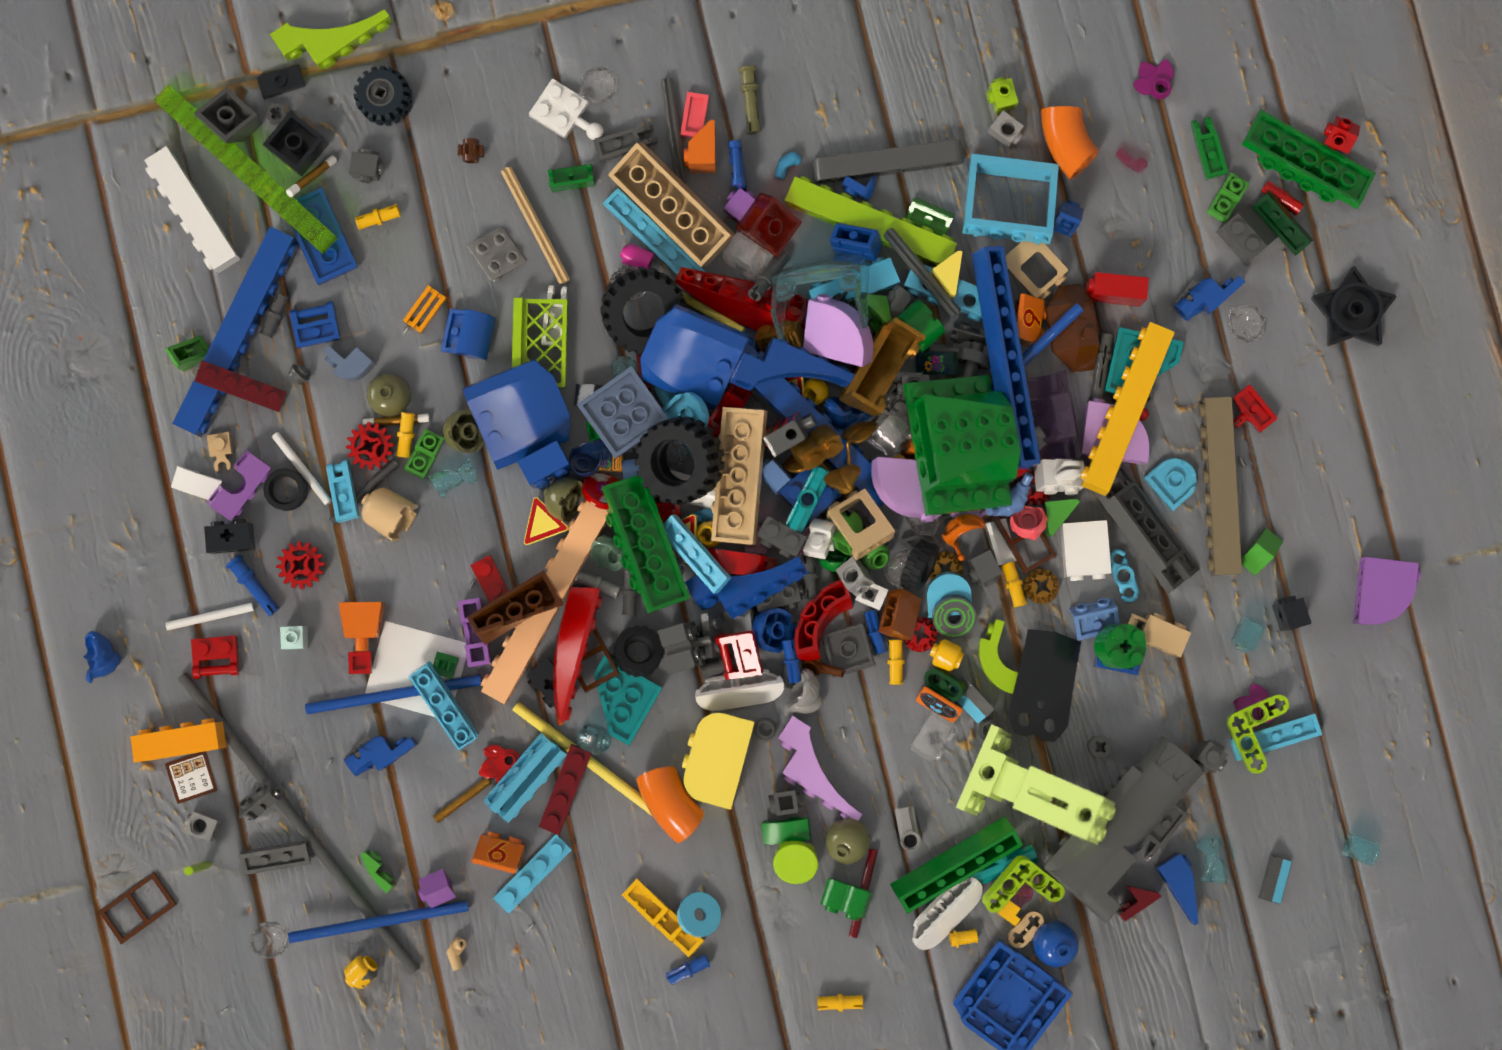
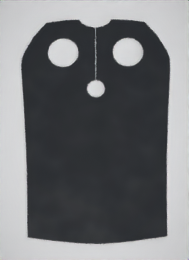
M1028 629L1008 710L1010 724L1014 733L1025 737L1037 735L1042 741L1055 742L1066 730L1069 722L1074 680L1081 646L1080 641L1055 632ZM1039 701L1044 702V708H1038L1037 704ZM1023 712L1028 713L1031 718L1029 725L1026 727L1021 726L1018 722V717ZM1049 718L1056 721V729L1053 732H1047L1044 728V723Z

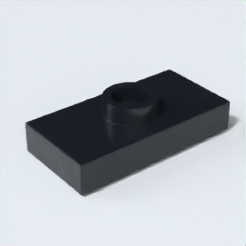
M298 64L256 77L264 100L306 87Z

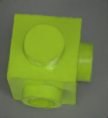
M1005 77L994 79L988 88L989 91L986 92L988 103L993 104L995 114L1017 108L1019 102L1012 78L1005 79Z

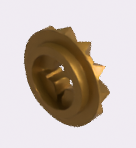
M939 552L935 566L929 576L931 581L942 570L937 563L946 565L951 561L949 570L962 575V562L958 560L957 555L950 552Z
M1036 569L1027 575L1024 581V592L1032 602L1046 604L1056 598L1059 591V582L1053 572L1046 569ZM1048 579L1045 586L1050 592L1041 590L1036 594L1038 585L1034 580L1043 582Z

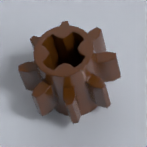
M466 138L463 139V145L458 144L457 155L463 157L462 162L479 163V157L484 158V147L479 145L478 139Z

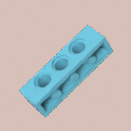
M924 265L931 273L933 268ZM910 270L903 289L907 290L913 297L918 298L922 296L927 298L928 303L939 306V302L929 290L923 288L922 282ZM958 279L954 302L961 309L960 312L968 315V319L980 322L982 314L977 286ZM967 296L972 297L975 304L970 307L966 306L963 298Z

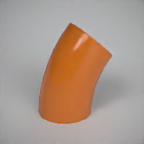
M1073 106L1041 109V122L1048 149L1056 164L1059 165L1060 170L1069 180H1073L1095 159L1100 151L1087 132L1083 118V109Z
M672 766L661 767L645 772L636 778L640 794L658 825L675 843H680L687 839L702 821L704 810L687 792L677 768Z

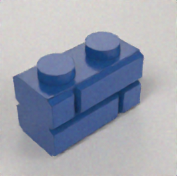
M842 223L835 225L830 237V243L836 254L862 259L866 258L872 261L877 260L883 244L878 230Z

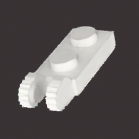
M549 285L547 299H554L555 288ZM562 286L561 299H567L568 287ZM554 304L548 312L557 319L563 313V304ZM547 313L544 314V330L554 322ZM556 324L548 334L556 341L562 335V329ZM546 335L542 337V346L550 347L553 344ZM562 340L558 343V345H559L561 348H562Z

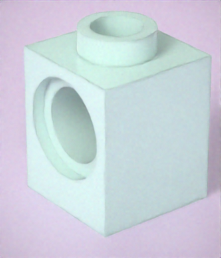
M307 626L280 627L281 649H308Z

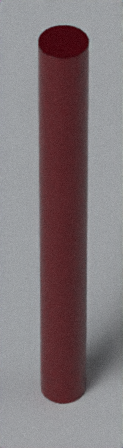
M869 848L860 888L869 890L878 850ZM859 918L858 921L852 920L849 932L850 937H858L862 918Z

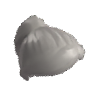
M807 668L800 670L802 679L792 686L791 700L786 703L783 710L785 716H788L789 713L810 714L822 707L823 700L819 695L820 683L812 670Z

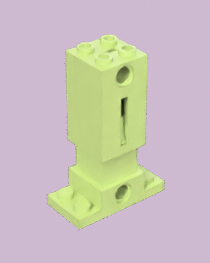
M991 724L956 808L977 816L985 806V796L1001 803L1004 798L1014 803V809L1098 845L1099 841H1102L1106 835L1107 830L1105 827L1108 820H1111L1115 814V803L1035 767L1030 766L1029 770L1018 766L1019 761L1004 755V752L1010 748L1012 734Z

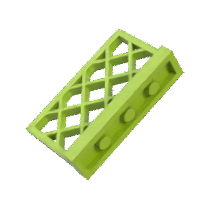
M513 299L512 368L530 361L528 351L535 346L542 353L537 359L538 363L546 357L553 364L548 371L551 372L556 368L561 373V383H557L559 388H566L567 299ZM529 304H538L543 309L535 319L529 314ZM554 304H563V313L555 319L548 310ZM547 313L554 322L544 330L537 321ZM536 324L543 332L533 341L528 336V330ZM557 324L562 329V335L555 341L548 332ZM544 335L553 342L545 352L536 344ZM561 340H562V348L558 345V343H559ZM555 346L562 351V356L556 363L547 355Z

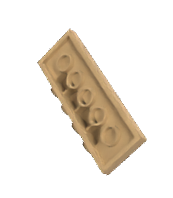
M723 407L721 432L718 436L721 443L718 445L720 450H724L725 456L721 457V461L725 462L724 469L719 471V473H722V477L719 482H716V487L714 488L715 501L712 503L713 524L711 541L756 545L765 445L763 437L766 433L767 422L766 410Z

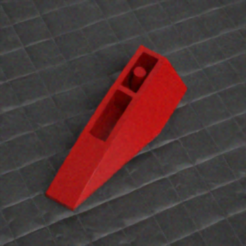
M685 267L680 268L675 280L676 284L711 309L756 331L764 325L776 326L787 320L791 322L799 321L801 325L809 299L773 286L766 290L759 301H755V299L753 300L748 296V291L756 282Z
M571 587L567 595L554 654L553 685L557 725L562 726L565 720L569 721L572 712V707H569L570 700L575 698L578 686H575L577 677L580 678L583 665H581L582 656L585 657L587 652L588 635H591L597 618L593 617V615L599 610L602 597L598 596L600 591L598 588Z

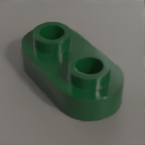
M935 667L925 673L924 682L926 686L949 701L956 702L966 695L964 682L949 672ZM936 675L940 677V681L936 679ZM954 686H957L958 692L955 691Z

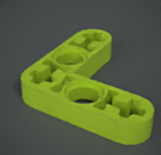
M1276 694L1230 714L1226 720L1227 728L1246 769L1251 773L1260 774L1267 768L1266 758L1252 728L1287 712L1289 701L1283 695ZM1275 699L1283 701L1281 710L1273 708L1269 710L1272 713L1269 716L1268 709L1264 703L1267 702V706H1272L1275 704ZM1255 707H1260L1263 710L1264 714L1260 720H1255L1252 717V710ZM1234 717L1242 719L1243 722L1240 723V727L1243 731L1247 729L1248 733L1236 736V733H1240L1237 726H1232V723L1235 721ZM1242 738H1251L1252 747L1245 750L1242 748ZM1257 750V753L1253 755L1256 760H1261L1258 770L1255 767H1251L1250 764L1253 763V759L1251 756L1246 757V753H1252Z
M1020 855L1013 859L985 892L982 902L988 911L996 913L1004 908L1024 883H1027L1051 902L1060 901L1065 894V889L1028 857ZM1021 864L1026 866L1024 870L1019 868ZM1043 874V879L1040 883H1033V878L1036 875ZM1012 879L1013 885L1008 889H1004V882ZM1049 884L1053 889H1056L1057 891L1055 893L1050 892L1047 888V885ZM1000 889L1003 895H1001L997 891ZM994 899L997 900V902L994 904L991 903L990 900Z

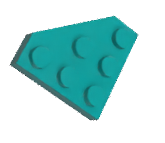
M1122 327L1118 328L1104 392L1114 394L1118 386L1122 387L1124 379H1121L1125 367L1131 366L1133 360L1129 359L1134 346L1138 348L1141 341L1137 339L1139 331ZM1171 340L1157 377L1179 364L1183 341Z
M604 655L594 672L595 681L614 671L606 655ZM616 665L620 675L599 685L597 688L609 734L630 746L661 692L662 687L645 677L626 675Z

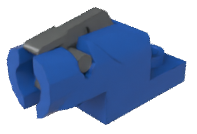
M1240 275L1235 280L1231 277L1222 285L1223 289L1212 278H1207L1200 282L1191 281L1174 303V309L1186 321H1189L1204 310L1209 315L1242 286L1245 281Z
M365 736L345 756L344 762L355 776L372 769L373 765L378 771H382L416 747L418 743L413 737L409 739L403 737L394 744L396 746L394 749L385 736L374 738Z

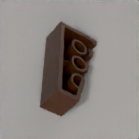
M543 570L469 615L467 619L475 634L486 645L530 617L564 604L553 582Z

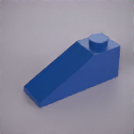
M1063 201L1054 220L1053 231L1072 237L1082 221L1084 209L1080 208V205L1076 202Z
M1176 852L1154 867L1190 923L1196 925L1199 922L1193 872L1190 869L1192 863L1185 854L1181 855V853Z

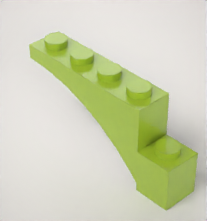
M384 9L358 23L330 29L299 28L290 26L287 22L272 32L270 36L288 62L300 58L303 52L307 50L319 69L323 70L324 68H331L340 57L350 55L358 45L368 43L376 33L386 31L393 22Z

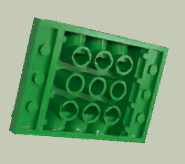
M989 375L905 383L903 389L925 516L1011 506L1012 501L1008 483L1017 477L1021 452L1013 407L1001 391L992 392Z

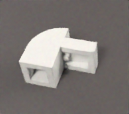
M814 518L809 526L810 534L803 552L806 556L826 559L829 550L835 551L833 536L839 529L833 521Z

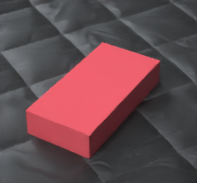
M687 92L681 136L693 138L704 127L709 95Z

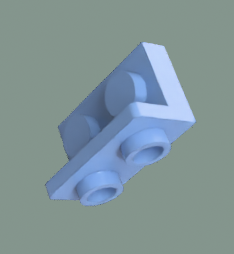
M1102 598L1097 600V602L1089 604L1080 603L1075 607L1069 608L1070 614L1073 617L1077 640L1096 637L1107 625L1120 624L1118 608L1113 599Z

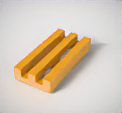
M428 285L403 321L422 334L447 298ZM430 292H431V293H432L431 297H430V298L428 299V301L425 303V305H424L423 308L420 310V312L418 313V315L415 317V319L413 320V322H411L410 320L412 319V317L415 315V313L417 312V310L420 308V306L422 305V303L425 301V299L428 297V295H429ZM436 297H438V302L435 304V306L430 311L428 316L425 318L423 323L420 325V327L417 326L418 322L426 313V311L431 306L433 301L436 299Z

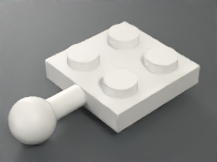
M553 78L528 114L531 118L564 139L567 138L575 124L585 130L591 140L601 138L604 133L603 127L600 124H590L581 118V115L589 105V101Z

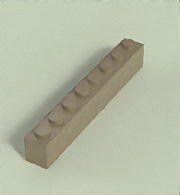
M1232 397L1204 398L1201 400V404L1198 405V415L1202 417L1199 435L1204 443V448H1201V460L1205 461V470H1202V481L1206 483L1203 502L1204 505H1207L1208 513L1204 516L1205 527H1208L1209 536H1206V548L1210 549V558H1207V569L1211 571V576L1242 574Z

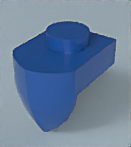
M876 175L872 176L866 187L846 176L842 183L843 192L853 198L858 197L861 200L869 201L875 189Z

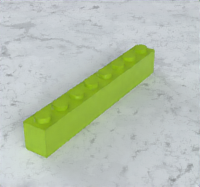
M800 176V178L794 177L785 198L784 205L834 226L837 223L878 230L883 242L882 245L893 249V247L883 235L888 229L893 228L920 261L934 267L953 255L957 246L954 238L942 234V236L934 234V230L929 227H917L913 225V221L907 218H901V220L895 218L893 213L881 209V211L873 209V205L868 202H856L852 200V196L846 193H841L840 195L834 193L832 188L823 184L820 186L812 184V180L804 176Z

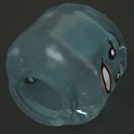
M586 724L579 730L577 742L579 748L593 755H600L609 748L611 737L608 730L604 727Z

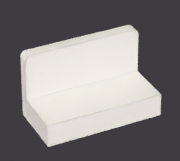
M1006 518L1000 519L1006 532L1011 538ZM994 521L985 523L984 528L990 550L998 566L1016 561Z

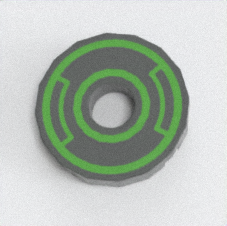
M960 595L944 597L939 603L937 602L932 612V621L937 632L944 637L952 639L961 638L969 634L977 620L973 604L966 597ZM958 612L960 617L956 621H951L948 619L949 614Z

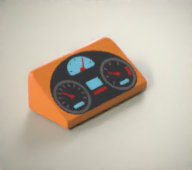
M926 686L921 689L916 698V702L951 723L963 711L961 707Z

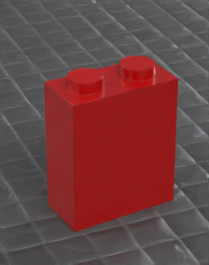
M1095 272L1089 278V281L1086 282L1085 291L1093 302L1140 307L1147 300L1149 277Z

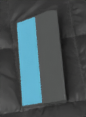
M963 677L961 680L966 686V695L956 702L979 724L995 709ZM954 686L955 691L958 692L957 686Z
M1270 855L1259 894L1260 899L1281 904L1292 861Z

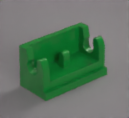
M591 163L548 170L549 186L552 192L595 186Z

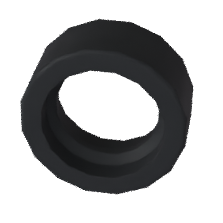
M284 468L270 473L265 480L263 491L264 497L271 506L279 510L291 511L304 503L307 498L308 487L302 475L294 470ZM282 477H290L298 484V495L291 502H280L273 494L275 482Z

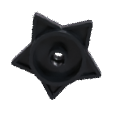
M1355 266L1348 271L1337 289L1311 297L1314 304L1327 318V346H1332L1351 338H1356L1375 346L1382 344L1381 318L1396 299V295L1376 290L1369 286ZM1351 307L1355 308L1356 314L1352 313Z

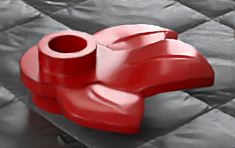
M490 745L484 748L483 752L488 759L481 765L479 775L485 778H496L497 784L520 758V754L514 749L505 750L499 745ZM507 756L513 758L512 764L506 763Z

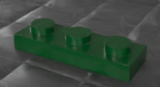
M1270 191L1252 206L1295 256L1314 241Z

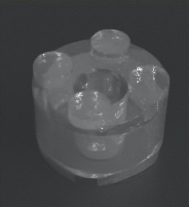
M895 407L890 409L892 414L889 416L885 414L878 422V427L872 434L873 437L866 439V442L884 457H895L903 448L900 444L912 437L909 419Z

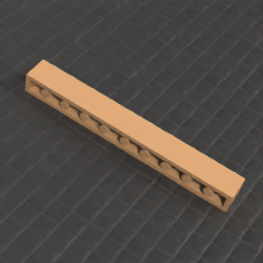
M585 499L582 500L577 509L580 512L577 519L573 518L568 525L569 533L566 539L561 538L556 547L558 550L556 557H551L545 567L548 570L546 574L556 587L562 601L565 600L576 580L578 572L586 562L594 540H597L607 524V510L595 507V503L592 501L589 503ZM561 606L534 615L514 627L516 629L512 636L508 635L503 642L502 647L505 649L501 656L497 654L491 666L494 669L491 674H486L482 680L481 686L483 688L481 692L503 704L508 703Z

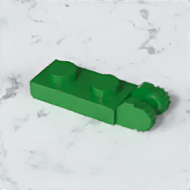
M1210 116L1204 119V125L1208 134L1202 135L1198 121H1191L1195 144L1206 180L1228 174L1219 137Z

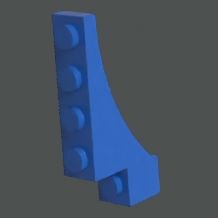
M773 338L768 343L762 360L753 353H743L729 382L750 391L755 385L770 380L805 377L820 379L846 387L852 382L855 374L849 372V369L844 366H835L829 363V360L824 357H815L809 354V351L804 348H795L784 339Z
M798 556L766 571L742 576H731L732 578L717 594H713L698 575L685 581V584L702 611L713 607L717 602L721 601L727 613L734 619L737 616L743 615L755 605L763 603L765 599L773 594L781 592L791 583L799 581L809 572Z

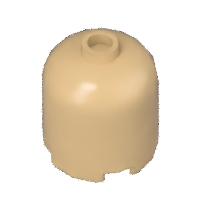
M385 487L378 488L372 493H367L361 502L363 505L361 511L363 521L392 542H397L401 539L398 535L403 530L407 532L417 516L414 509L418 508V505Z

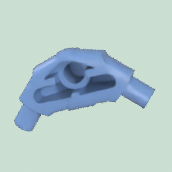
M1026 472L1022 480L1010 490L1011 506L986 509V514L989 516L1009 517L1021 512L1028 500L1030 482L1033 475Z

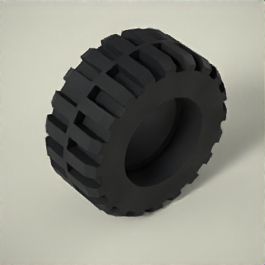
M638 267V270H632L631 268L625 270L626 273L624 275L618 274L614 277L615 281L608 284L606 287L607 292L602 296L601 300L603 303L600 306L603 324L613 341L628 352L634 351L637 355H642L654 327L646 330H636L626 323L623 309L629 298L639 292H653L663 301L664 315L676 304L687 308V304L682 291L667 274L661 273L655 268L646 269L645 267Z
M681 416L674 417L651 426L647 429V433L643 434L640 438L642 444L637 445L636 453L639 456L635 458V465L639 466V471L636 472L638 478L642 477L644 481L642 483L645 489L649 488L651 490L650 494L654 498L660 496V501L664 503L671 502L673 505L686 504L706 496L708 492H711L716 487V482L720 481L722 473H719V471L723 470L725 462L721 461V457L725 456L724 450L719 448L718 444L721 443L719 437L714 438L712 435L714 433L711 427L705 428L703 421H694L693 417L688 416L683 418ZM672 440L684 443L693 455L694 471L689 480L685 481L677 478L667 466L666 450Z

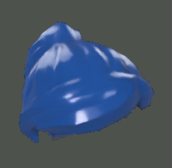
M828 397L823 404L826 415L832 420L836 429L840 428L842 431L854 423L866 422L869 418L873 417L868 413L845 404L839 400V397Z
M90 631L86 634L85 646L87 653L83 657L87 660L90 668L87 670L85 678L89 683H92L93 679L107 676L114 672L121 662V656L113 651L110 641L99 632Z

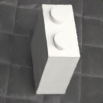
M1107 520L1063 523L1060 526L1064 578L1070 577V581L1084 580L1083 576H1092V580L1106 579V575L1111 574Z

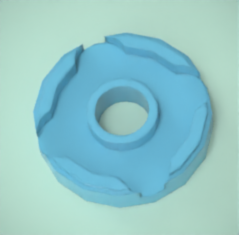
M696 892L682 899L677 910V918L684 932L693 937L700 938L716 931L720 924L721 911L720 906L712 896L707 893ZM696 909H700L703 912L704 917L702 921L695 918L694 912Z

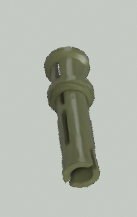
M754 65L738 68V73H741L742 83L740 91L744 94L747 134L761 132L757 102L759 85L756 82L757 66Z

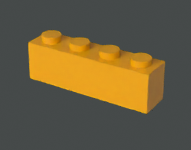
M214 718L201 720V725L194 726L193 722L181 723L180 728L173 729L172 725L159 727V732L152 733L151 729L139 730L138 735L130 736L134 763L227 748L223 722H215Z

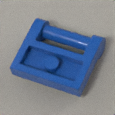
M729 141L728 149L731 150L729 152V161L733 167V173H731L732 186L736 187L737 191L739 188L745 191L741 141Z
M333 301L326 302V305L300 311H297V309L289 311L298 349L341 340ZM328 313V319L300 325L299 319Z

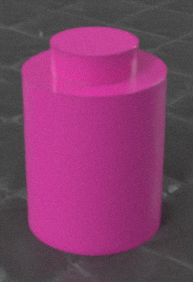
M632 243L629 246L625 245L620 254V257L623 258V264L637 270L638 267L649 269L655 253Z

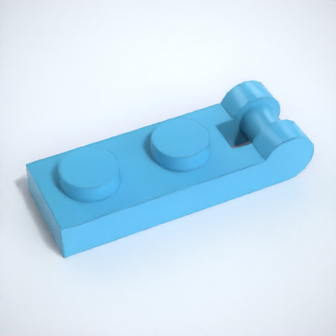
M346 459L342 460L340 464L335 465L331 463L326 465L336 521L341 523L360 518L350 461ZM337 473H343V476L337 477Z

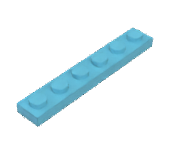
M619 188L603 202V205L676 275H678L681 267L706 272Z

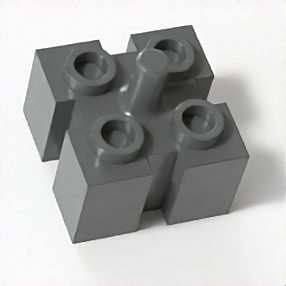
M695 621L658 630L662 648L666 652L665 658L670 674L707 664L704 645L711 644L713 640L711 635L701 637V630L695 624Z

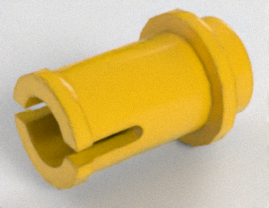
M976 928L960 932L953 930V933H949L951 947L959 948V945L978 943Z

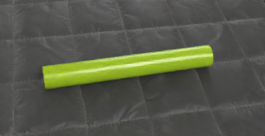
M209 861L185 867L184 873L192 875L209 869L211 864Z

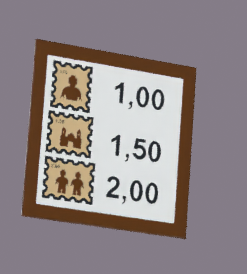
M199 752L165 764L177 804L218 791L206 752Z

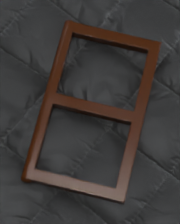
M992 516L994 523L1024 574L1057 557L1048 539L1042 532L1040 538L1050 555L1027 567L1014 545L1025 538L1019 536L1011 540L999 519L1001 516Z
M594 627L593 633L600 645L587 652L585 657L582 656L581 662L603 650L614 671L588 686L581 675L580 678L577 677L585 693L620 675L596 627Z
M153 872L98 913L102 916L120 944H123L177 904L157 874ZM153 879L169 902V905L148 919L132 896V893ZM127 897L144 923L123 937L106 912Z

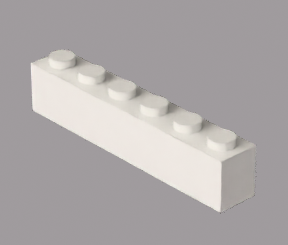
M166 146L145 159L144 161L148 166L145 170L152 180L156 178L158 181L157 189L164 198L167 196L171 203L168 206L174 215L179 214L182 222H180V225L187 234L191 233L194 240L191 242L197 251L200 252L202 250L206 258L203 261L207 267L220 273L241 260L173 152Z

